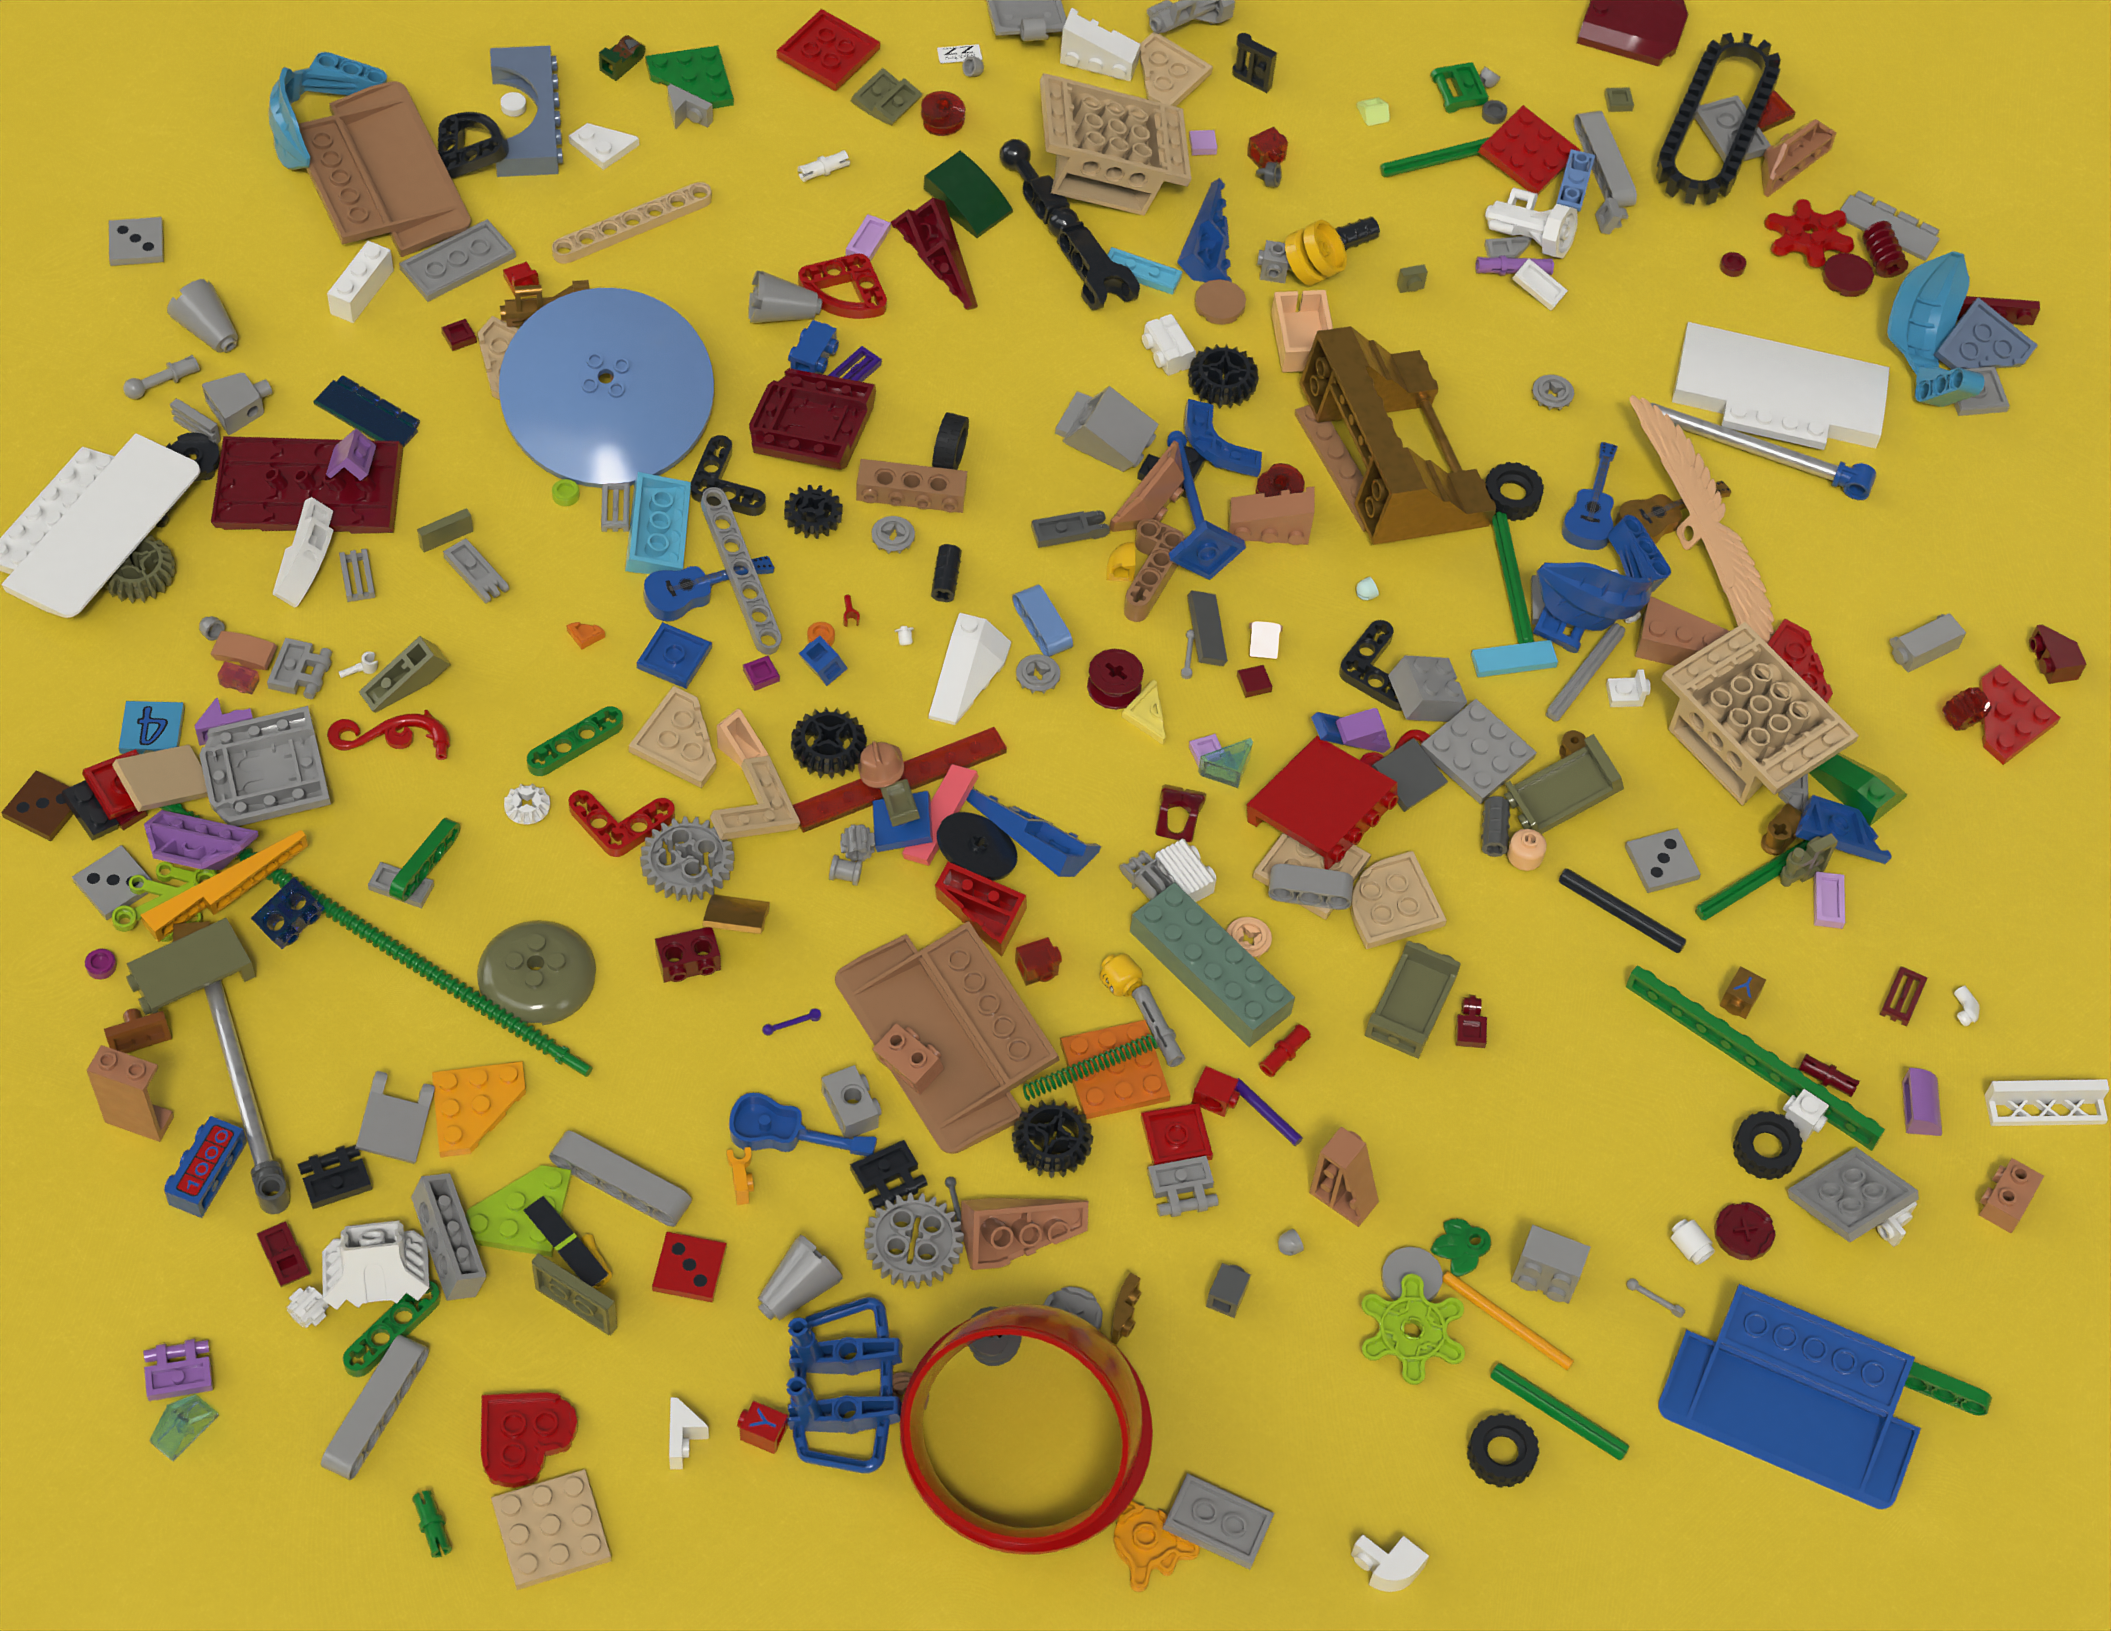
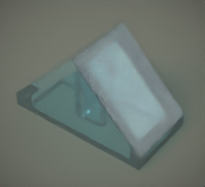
M1249 738L1202 755L1198 769L1200 776L1238 788L1251 756L1252 739Z
M196 1394L170 1403L163 1412L149 1441L171 1461H174L219 1414Z

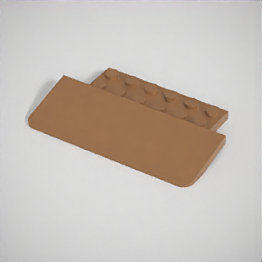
M391 81L370 86L329 103L332 116L299 124L300 133L310 155V165L306 169L342 245L389 233L400 257H404L459 234L470 226V215L406 87L402 83Z
M969 921L919 952L908 935H903L858 957L836 973V986L874 1045L897 1023L904 1030L907 1027L911 1028L920 1037L919 1042L925 1047L930 1044L941 1054L940 1061L944 1070L921 1095L893 1072L892 1074L940 1149L946 1153H959L1013 1126L1016 1121H1019L1022 1110L1010 1091L1060 1060L1058 1054Z

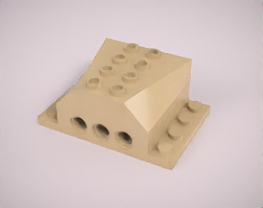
M1043 73L1040 79L1045 146L1046 152L1056 154V169L1051 193L1145 215L1164 181L1183 186L1189 185L1191 172L1182 108Z
M1746 622L1663 673L1661 679L1680 698L1669 730L1742 806L1763 784L1775 795L1855 743L1859 736Z

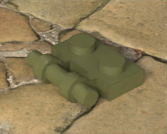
M1830 833L1822 838L1820 836L1813 838L1806 845V851L1802 848H1795L1793 852L1789 853L1786 860L1787 865L1783 867L1780 873V883L1785 887H1789L1791 883L1798 880L1802 883L1814 877L1816 872H1824L1838 843L1833 834Z

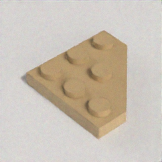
M1156 32L1150 34L1140 43L1139 55L1148 100L1176 107L1212 74L1213 66Z
M492 316L477 334L492 396L500 400L499 376L502 361L512 338L519 329L514 326L507 327L506 322Z
M673 686L629 744V752L702 788L716 769V759L714 752H712L698 697Z

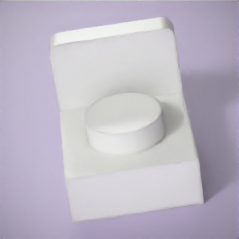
M1643 669L1637 670L1635 678H1611L1607 680L1606 688L1610 707L1643 706L1646 695L1650 694V681L1645 679Z
M1916 1202L1876 1226L1880 1236L1884 1240L1889 1241L1893 1247L1898 1245L1906 1234L1902 1227L1913 1218L1911 1213L1917 1206Z

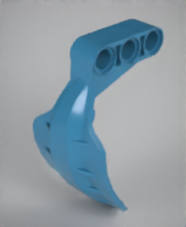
M329 52L318 53L311 66L307 69L293 72L291 69L284 67L279 80L272 88L268 110L274 147L280 162L291 170L309 168L310 155L304 144L299 124L291 107L292 102L299 100L301 94L305 91L351 95L370 86L386 83V73L379 68Z
M1956 251L1925 262L1914 268L1906 276L1894 300L1887 330L1889 339L1905 355L1909 365L1916 374V400L1938 407H1944L1977 396L1984 387V376L1981 373L1962 368L1952 370L1939 368V359L1934 356V353L1955 327L1957 317L1969 289L1970 278L1964 254Z

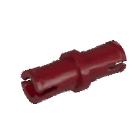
M1807 1053L1798 1070L1820 1080L1821 1085L1825 1087L1829 1085L1847 1094L1849 1097L1853 1096L1857 1089L1856 1086L1860 1082L1836 1070L1837 1066L1833 1064L1829 1066L1809 1056Z

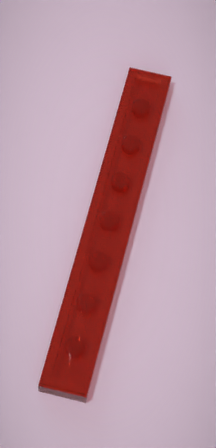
M992 727L903 762L904 773L898 781L907 779L910 789L914 790L944 778L952 764L970 768L1005 754L1007 747L996 728ZM858 779L792 806L799 818V827L804 833L873 806V801L884 798L880 788L869 787L863 783L862 779Z

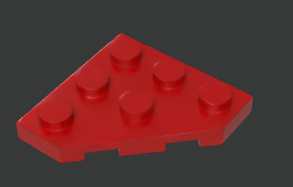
M1784 618L1768 642V645L1828 704L1833 691L1830 684L1827 685L1823 675L1824 669L1818 653H1815L1813 650L1809 631Z
M2000 664L1982 677L1979 683V693H1981L1982 704L1980 706L1981 724L1984 729V736L1982 738L1983 748L2002 765L2006 764L2058 724L2061 718Z

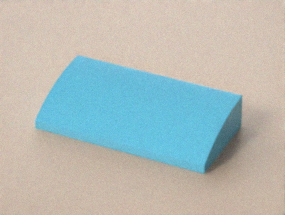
M638 472L633 489L625 571L651 574L661 570H683L691 482Z

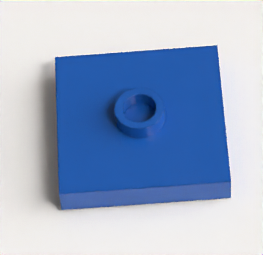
M662 622L637 661V669L687 689L711 651L712 642Z
M928 791L912 794L920 818L895 827L892 826L884 799L873 801L875 848L877 852L933 842L931 801Z

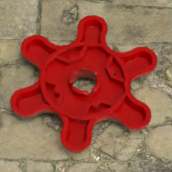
M1799 199L1793 206L1794 215L1783 216L1771 213L1764 221L1767 229L1777 231L1782 235L1771 246L1772 253L1777 256H1785L1790 252L1797 251L1806 256L1807 263L1810 266L1818 268L1824 266L1826 262L1824 255L1826 251L1837 250L1842 253H1850L1854 250L1853 239L1837 231V229L1847 224L1846 214L1841 210H1835L1829 214L1816 213L1812 210L1808 200ZM1811 228L1813 229V233H1807V232H1805V231H1810Z

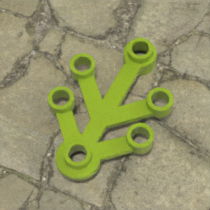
M169 862L159 863L156 867L157 878L162 882H168L172 879L186 882V884L180 887L147 880L142 875L132 876L129 880V888L132 893L141 895L148 892L159 895V897L134 909L125 905L117 907L112 913L114 927L122 932L132 930L136 926V922L141 919V914L200 884L202 880L217 875L218 872L205 869H197L193 872L173 867ZM162 869H169L170 873L162 875L160 871ZM135 882H142L143 886L135 888L133 884ZM201 912L195 915L198 919L194 922H202ZM123 918L130 919L128 924L119 923ZM173 932L161 941H171L173 939Z

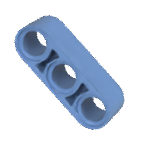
M1040 585L1013 594L1012 599L1015 609L1043 655L1049 657L1073 647V640L1068 628Z

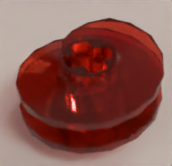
M935 91L927 94L921 103V117L924 129L930 134L937 136H948L959 131L965 123L966 109L964 102L951 92Z
M1273 464L1268 471L1262 473L1258 478L1256 494L1265 493V497L1278 496L1284 490H1290V494L1301 493L1305 487L1303 475L1297 468L1289 464Z

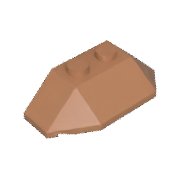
M1815 119L1799 127L1791 134L1787 133L1775 146H1769L1763 155L1764 161L1761 168L1764 195L1769 197L1829 152L1837 133Z
M1175 440L1172 442L1166 452L1111 519L1109 528L1112 532L1137 529L1138 523L1143 519H1154L1161 522L1168 512L1166 508L1171 501L1176 503L1184 492V489H1182L1184 473L1178 442Z

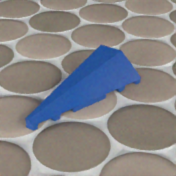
M1220 178L1211 183L1177 261L1194 281L1206 283L1211 280L1220 279L1232 282V279L1227 276V269L1231 265L1230 260L1226 259L1225 250L1229 248L1227 217L1223 216L1222 211L1226 206V200L1221 197V190L1225 187V184Z
M974 787L966 799L1059 877H1075L1100 851V845L1096 843L1086 844L1077 839V834L1072 832L1068 834L1054 826L1053 823L1016 806L1007 808L998 802L997 797L992 795L988 797L974 789Z

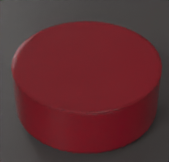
M1728 252L1721 259L1720 270L1727 276L1738 277L1744 273L1747 264L1746 259L1739 253Z

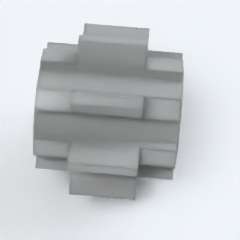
M854 824L849 828H845L844 833L841 834V853H845L846 858L851 859L853 862L858 860L865 861V859L871 857V853L875 852V834L870 833L869 827L866 828L862 824Z

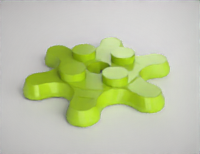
M1416 1274L1404 1276L1401 1281L1402 1294L1399 1299L1386 1301L1377 1294H1369L1363 1298L1361 1303L1364 1313L1377 1320L1380 1327L1376 1336L1364 1341L1362 1345L1363 1355L1372 1361L1379 1360L1385 1355L1396 1356L1403 1364V1379L1411 1385L1420 1384L1424 1380L1426 1374L1424 1369L1425 1362L1429 1358L1439 1357L1449 1364H1458L1465 1356L1463 1346L1450 1339L1447 1335L1448 1324L1462 1316L1464 1312L1463 1303L1459 1299L1452 1297L1447 1298L1441 1303L1429 1302L1423 1294V1280ZM1415 1324L1420 1328L1421 1334L1418 1338L1411 1337L1404 1333V1326Z

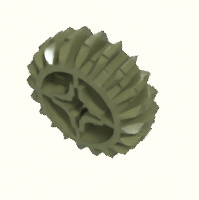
M152 535L146 539L144 538L103 587L105 590H109L112 597L118 596L121 601L129 598L132 604L139 598L145 602L148 596L155 599L156 592L164 593L165 586H171V578L175 577V562L168 546H164L161 539L155 541Z

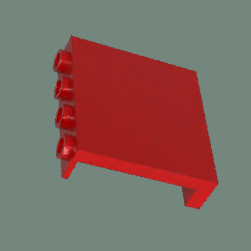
M1317 735L1247 803L1248 823L1257 827L1262 821H1265L1323 856L1324 869L1329 870L1335 863H1339L1344 858L1346 852L1353 845H1357L1361 841L1363 835L1370 827L1373 828L1378 824L1381 816L1387 810H1392L1395 807L1399 798L1398 784L1393 779L1335 745L1321 740Z

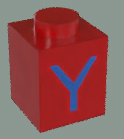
M753 1401L749 1410L744 1409L739 1417L737 1427L740 1428V1440L775 1454L788 1429V1415Z

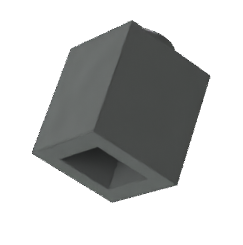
M1222 1263L1209 1292L1206 1307L1235 1318L1248 1288L1251 1274L1246 1273L1239 1266H1229Z

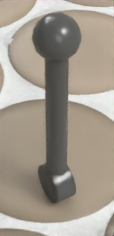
M947 1177L945 1185L950 1190L957 1222H961V1210L955 1190L957 1181L954 1177Z

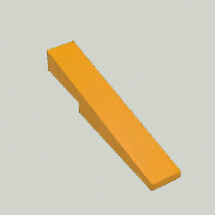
M300 830L140 915L143 925L160 942L173 932V924L186 923L206 907L213 915L217 914L308 847L305 833Z

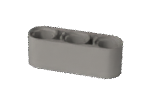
M1276 864L1271 868L1268 894L1271 899L1279 902L1343 910L1351 906L1354 880L1350 874L1345 872L1290 864Z

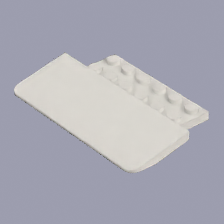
M137 433L133 435L116 456L81 447L0 538V571L10 574L1 584L5 592L46 612L64 618L79 614L199 476V465L194 460Z

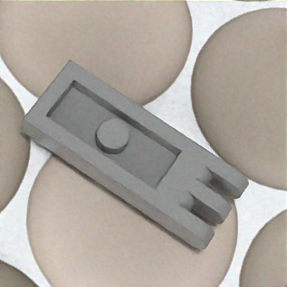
M466 538L443 551L445 560L484 603L491 601L487 592L494 598L500 596L496 586L504 593L509 590V586Z

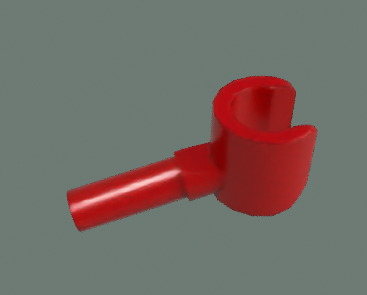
M845 595L846 611L843 616V625L847 627V619L853 618L858 626L860 614L857 610L853 609L851 596Z

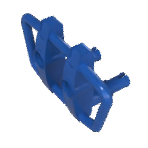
M865 1297L809 1315L804 1319L794 1318L790 1321L788 1332L792 1336L793 1346L789 1347L791 1355L789 1366L791 1371H794V1377L786 1385L792 1403L788 1405V1426L790 1430H793V1439L798 1457L805 1463L863 1474L872 1473L883 1464L889 1425L900 1422L902 1402L899 1397L893 1396V1365L902 1363V1343L898 1338H890L887 1313L884 1304L876 1298ZM865 1310H872L875 1317L877 1338L846 1337L839 1340L818 1342L812 1328ZM857 1353L854 1358L844 1360L848 1354ZM881 1369L880 1396L853 1397L846 1395L840 1398L817 1400L806 1383L807 1373L847 1374L854 1376L861 1372ZM856 1411L851 1418H843L847 1412ZM876 1428L873 1455L867 1461L810 1451L805 1431L855 1434L859 1431Z

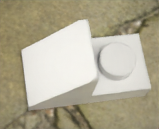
M671 1397L670 1469H683V1458H689V1439H708L709 1429L677 1397Z

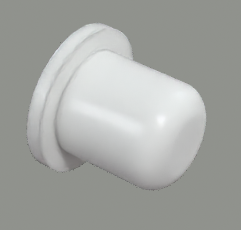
M902 626L901 629L895 630V632H898L900 645H911L913 643L911 630H914V627L907 628V626Z

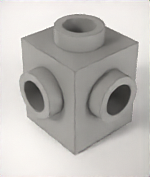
M1266 240L1265 251L1259 250L1257 265L1262 266L1260 280L1285 284L1287 270L1292 271L1287 260L1285 243Z

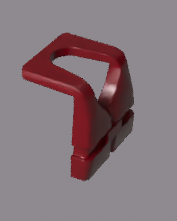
M1163 785L1155 830L1156 835L1175 840L1185 839L1186 842H1192L1198 814L1206 801L1205 792L1190 789L1184 791L1181 787ZM1181 806L1190 815L1183 831L1174 833L1168 828V809Z

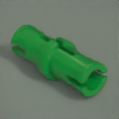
M430 1490L422 1491L426 1504L423 1503L419 1493L412 1497V1501L415 1504L421 1521L419 1523L420 1531L426 1535L431 1556L439 1558L442 1556L438 1544H440L444 1555L450 1553L452 1548L449 1545L443 1528L445 1525L444 1518L438 1514L433 1493Z

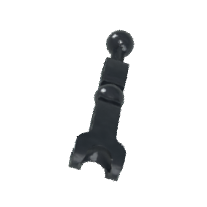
M1011 139L1004 142L999 153L1002 165L1009 170L1018 171L1024 179L1022 187L1024 197L1036 215L1043 220V223L1045 225L1048 224L1050 233L1058 238L1057 242L1060 244L1061 250L1083 280L1084 285L1081 296L1092 310L1104 308L1107 293L1118 295L1124 302L1136 300L1139 296L1140 285L1133 272L1128 267L1115 263L1108 257L1090 230L1084 226L1082 221L1079 222L1076 212L1069 208L1070 204L1065 196L1051 193L1054 180L1050 175L1039 177L1029 163L1031 152L1028 145L1020 139Z

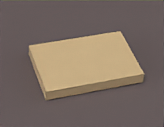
M190 745L116 759L112 765L138 812L208 797L202 766Z

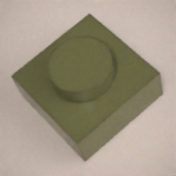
M1424 264L1400 269L1397 282L1400 293L1424 289L1428 273Z

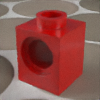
M1206 1066L1194 1089L1192 1104L1199 1103L1201 1108L1225 1117L1229 1107L1234 1109L1239 1100L1240 1092L1236 1091L1239 1080Z

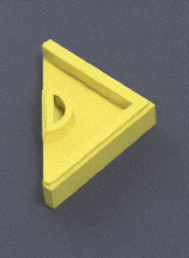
M1153 679L1122 712V718L1163 745L1166 735L1157 681Z

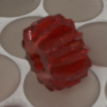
M1971 687L1965 691H1960L1959 694L1947 701L1942 712L1948 724L1955 731L1966 730L1968 727H1973L1976 723L1981 722V719L1988 715L1992 707L1988 697L1979 687Z

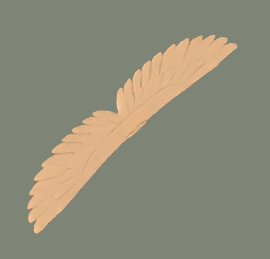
M1632 395L1629 400L1641 421L1640 425L1661 457L1663 466L1690 513V516L1676 530L1683 548L1690 550L1702 538L1724 593L1726 592L1738 626L1746 622L1768 644L1771 636L1774 634L1771 624L1774 621V617L1770 611L1772 606L1764 594L1766 588L1760 580L1759 572L1754 567L1755 562L1747 554L1748 550L1745 545L1740 542L1742 540L1740 536L1730 528L1719 523L1724 517L1726 508L1724 503L1721 504L1720 492H1716L1715 480H1710L1711 475L1708 467H1704L1703 459L1699 453L1695 455L1693 444L1690 438L1686 439L1680 425L1675 427L1669 415L1665 414L1664 416L1657 405L1652 407L1645 398L1642 397L1639 400ZM1687 526H1691L1694 532L1691 541H1687L1684 536Z

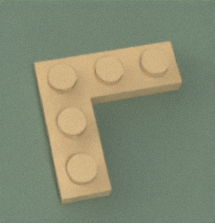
M770 756L744 759L741 768L758 805L714 810L710 819L720 840L796 830L800 824L799 818Z

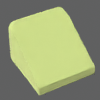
M1379 97L1356 103L1366 125L1371 126L1389 121V104Z

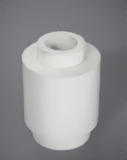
M1684 1219L1672 1228L1674 1234L1671 1236V1240L1688 1261H1693L1696 1265H1699L1715 1252V1249L1711 1246L1713 1242L1695 1220L1688 1222Z

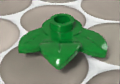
M1451 1219L1445 1221L1444 1229L1446 1234L1441 1235L1435 1240L1431 1247V1252L1438 1257L1451 1259V1273L1456 1277H1460L1476 1269L1479 1257L1484 1256L1491 1248V1238L1486 1230L1479 1227L1472 1228L1465 1220ZM1477 1237L1481 1239V1242L1478 1245H1472L1470 1243V1241L1473 1238Z

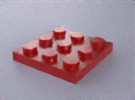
M820 9L777 49V58L836 91L880 49V41L827 11Z
M1523 105L1480 147L1478 152L1527 191L1539 195L1566 168L1571 149L1580 151V149Z

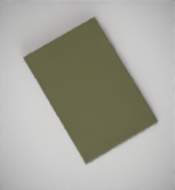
M538 1253L531 1261L536 1290L607 1335H612L617 1328L615 1301Z

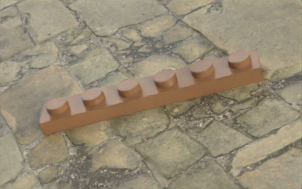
M1310 405L1295 409L1297 420L1362 531L1365 532V526L1354 504L1364 477L1331 421L1317 423Z

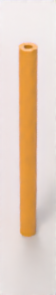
M1447 1271L1442 1282L1565 1370H1569L1574 1362L1573 1359L1451 1272Z

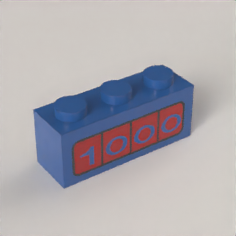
M212 1116L209 1117L205 1125L202 1124L198 1128L195 1142L190 1150L187 1149L180 1159V1166L175 1175H171L165 1183L164 1191L170 1206L200 1218L204 1216L247 1144L242 1128Z

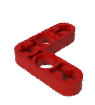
M578 790L573 792L568 799L571 815L596 843L612 857L625 855L643 843L646 837L651 838L653 829L661 831V823L669 826L672 823V819H675L674 804L667 798L653 800L620 823L588 791ZM578 802H580L581 804H585V803H586V804H587V810H588L589 813L587 814L585 808H584L583 806H581V805L577 806L576 803H578ZM660 809L662 812H664V811L667 810V814H666V815H664L663 813L657 814V810ZM595 819H603L607 822L602 828H594L591 825ZM639 822L647 826V829L642 832H635L631 828L635 823ZM611 837H612L616 842L621 841V845H618V844H616V843H613V844L611 845Z

